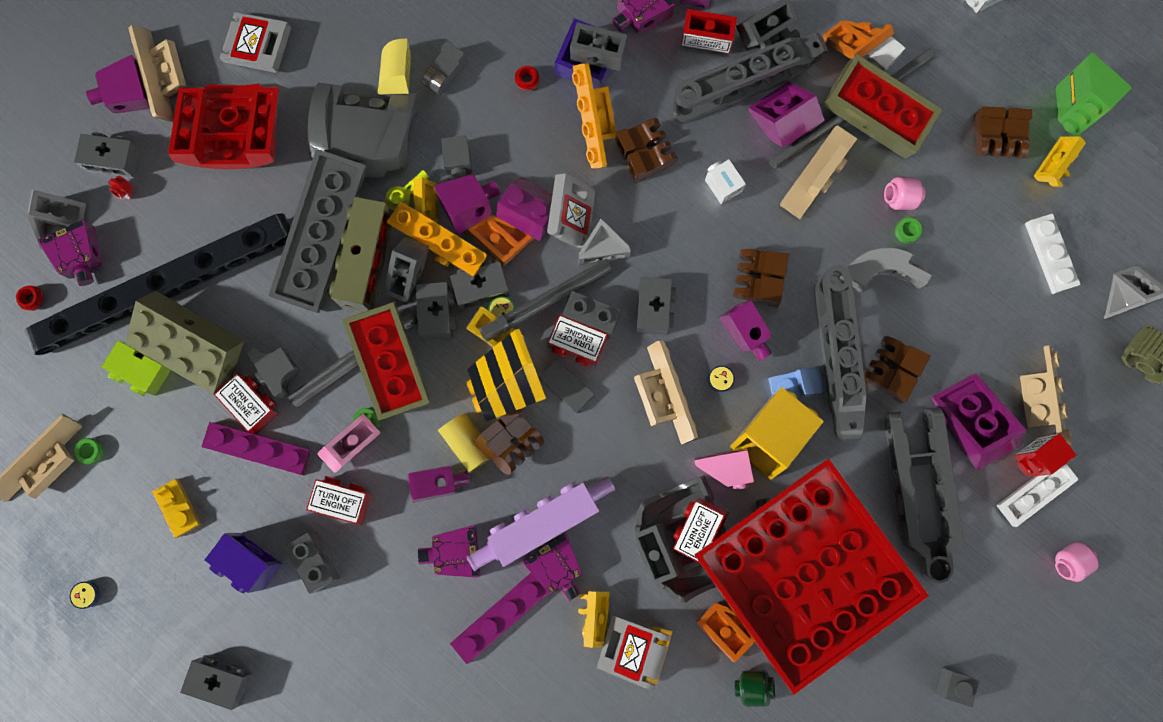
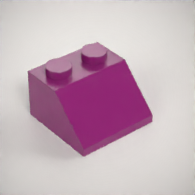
M789 81L748 107L749 112L767 137L782 148L792 144L797 138L806 132L812 131L824 121L817 96Z
M521 177L510 183L499 199L496 217L541 241L548 229L553 194Z

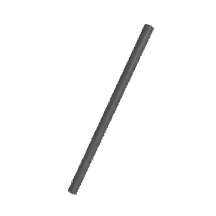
M932 49L926 50L891 76L901 81L934 58L935 52ZM835 114L770 160L771 165L777 168L843 122L844 119Z

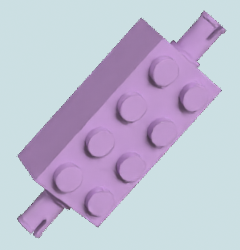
M605 476V478L589 487H586L583 483L577 486L573 482L561 489L560 493L562 495L553 499L552 495L537 503L538 509L531 513L528 509H525L513 516L515 522L506 526L503 522L489 530L492 535L487 537L488 545L466 556L474 572L495 559L499 560L502 566L505 567L598 513L599 510L595 505V501L615 491V487L608 476Z

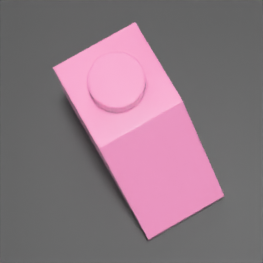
M362 414L317 454L336 473L380 434V431Z
M747 448L695 458V465L725 486H733L734 490L748 488L749 483L754 482Z

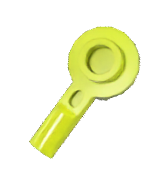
M422 170L404 187L396 186L389 189L385 196L387 206L393 211L399 202L409 206L412 200L410 195L413 193L414 179L420 177L429 179L430 177Z

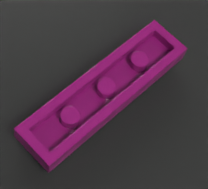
M211 422L208 424L201 446L303 476L311 450Z
M530 573L454 639L450 645L463 661L468 664L546 596L548 592Z

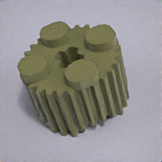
M1146 324L1125 348V353L1121 359L1129 368L1135 366L1140 372H1144L1145 376L1143 378L1147 379L1148 382L1151 381L1154 384L1161 385L1163 382V332Z

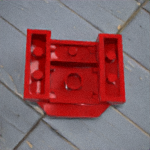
M259 83L250 85L208 84L203 88H179L168 155L173 162L209 169H247L274 162L277 144L275 134L280 89L278 87H262Z

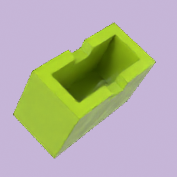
M119 340L101 366V368L109 372L107 375L109 378L121 384L123 381L131 384L129 389L141 396H144L145 393L155 396L171 371Z

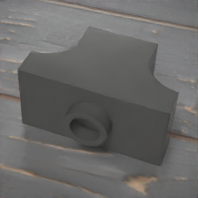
M281 347L271 353H264L258 348L249 351L247 354L258 371L255 375L263 386L267 385L275 398L281 400L288 396L290 380L300 373L288 351Z

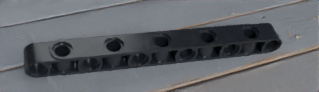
M274 214L250 226H246L28 326L25 329V333L35 355L48 354L132 316L136 300L154 291L172 298L285 246L291 228L285 214ZM260 236L259 243L251 246L253 238ZM212 257V264L205 267V261ZM165 279L164 286L158 289L159 281ZM114 301H117L115 309L111 311V304ZM68 323V329L63 333V327Z

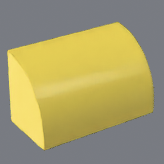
M408 38L396 39L384 46L381 53L378 94H409L411 53Z
M466 413L457 416L438 429L469 473L472 474L491 460L473 443L481 433Z

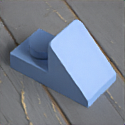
M819 367L798 369L796 372L768 378L772 396L781 387L793 392L797 399L825 393Z

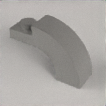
M880 248L866 252L847 267L852 276L853 289L859 292L867 287L871 278L878 275L894 276L918 289L927 285L932 275L925 272L926 269L921 265L909 263L913 255L912 253L896 248ZM840 275L838 279L844 283V278Z

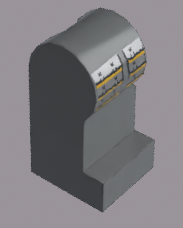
M448 41L440 48V54L433 62V65L427 69L422 79L424 85L439 95L445 92L467 64L465 53Z

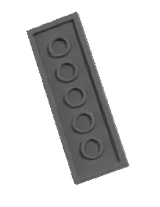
M316 148L269 297L320 313L335 268L336 258L342 246V232L344 229L347 230L348 227L347 210L350 204L353 205L354 197H358L368 166Z

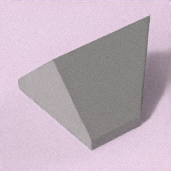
M33 189L31 191L27 216L36 239L83 220L86 203Z
M600 219L579 252V265L598 263L605 259L612 261L630 258V246Z
M1137 265L1114 273L1104 319L1162 299L1163 285Z

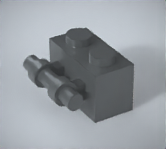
M790 0L776 1L736 25L746 48L760 44L761 49L790 37L800 38L798 30L795 29L790 32L788 26L799 20ZM778 33L779 39L771 43L769 38Z

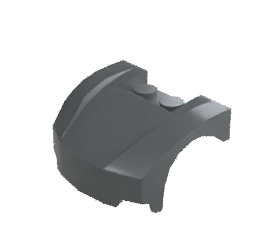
M317 83L308 115L307 137L310 158H314L317 148L368 166L364 177L371 178L384 177L386 171L400 168L406 170L408 167L407 148L410 124L413 116L418 112L417 95L391 94L390 100L343 94L341 85Z
M705 475L643 500L637 510L635 536L641 559L656 585L666 591L673 599L683 603L716 587L699 562L673 549L676 543L673 537L679 526L683 527L687 517L684 516L688 504L691 501L695 502L699 498L714 504L713 500L715 499ZM724 525L719 536L726 532Z

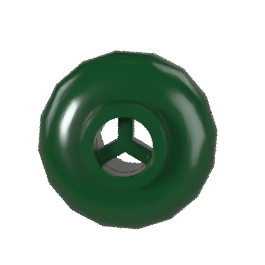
M745 670L741 673L740 680H735V696L741 698L744 706L766 707L770 704L771 700H775L774 677H770L765 670Z

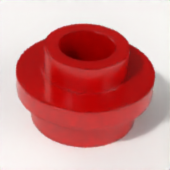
M522 66L516 71L515 83L518 88L530 91L538 86L540 77L534 67ZM529 76L532 78V80L530 82H524L523 78Z
M117 176L115 179L111 178L108 181L111 186L109 188L110 192L117 198L122 199L124 197L130 199L132 197L131 193L134 191V187L126 179Z
M28 285L18 290L16 301L20 308L26 311H34L43 304L44 294L40 288ZM34 295L33 300L29 303V297Z

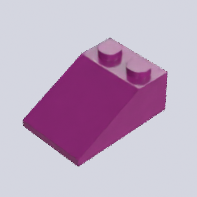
M976 373L932 396V401L936 408L942 409L945 423L960 450L977 470L1023 445L1027 430Z

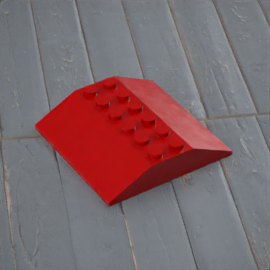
M829 458L694 554L722 597L793 695L929 597Z

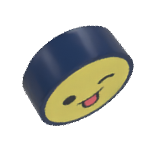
M717 366L708 375V384L716 392L728 391L735 381L734 373L726 366Z
M90 581L79 582L70 591V601L76 608H91L99 601V587Z

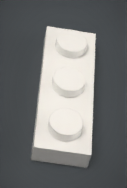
M1053 213L1026 222L1027 231L1051 293L1056 294L1081 285Z
M1065 464L1052 475L1031 478L996 506L1013 527H1018L1079 479L1069 466Z

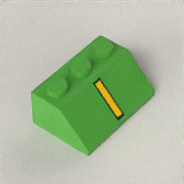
M1091 52L1056 86L1058 121L1063 124L1066 131L1078 136L1110 111L1133 87L1097 55Z

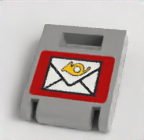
M234 12L233 19L237 22L231 21L223 46V51L228 54L221 53L220 60L229 64L277 73L291 31L290 25L285 21ZM272 33L276 38L272 55H267L265 52Z
M555 174L547 229L548 234L569 245L582 249L590 235L596 190L568 174Z
M612 615L597 668L643 688L654 690L656 685L646 681L645 678L647 676L658 680L668 647L658 644L656 641L657 638L662 641H669L670 635ZM619 633H621L615 656L612 658Z

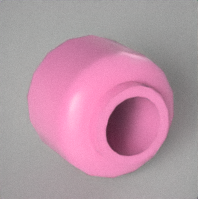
M895 177L886 185L884 191L885 201L894 210H915L925 198V188L916 177Z
M1082 542L1069 544L1060 550L1055 557L1057 572L1064 579L1074 582L1084 580L1096 572L1099 566L1095 550Z

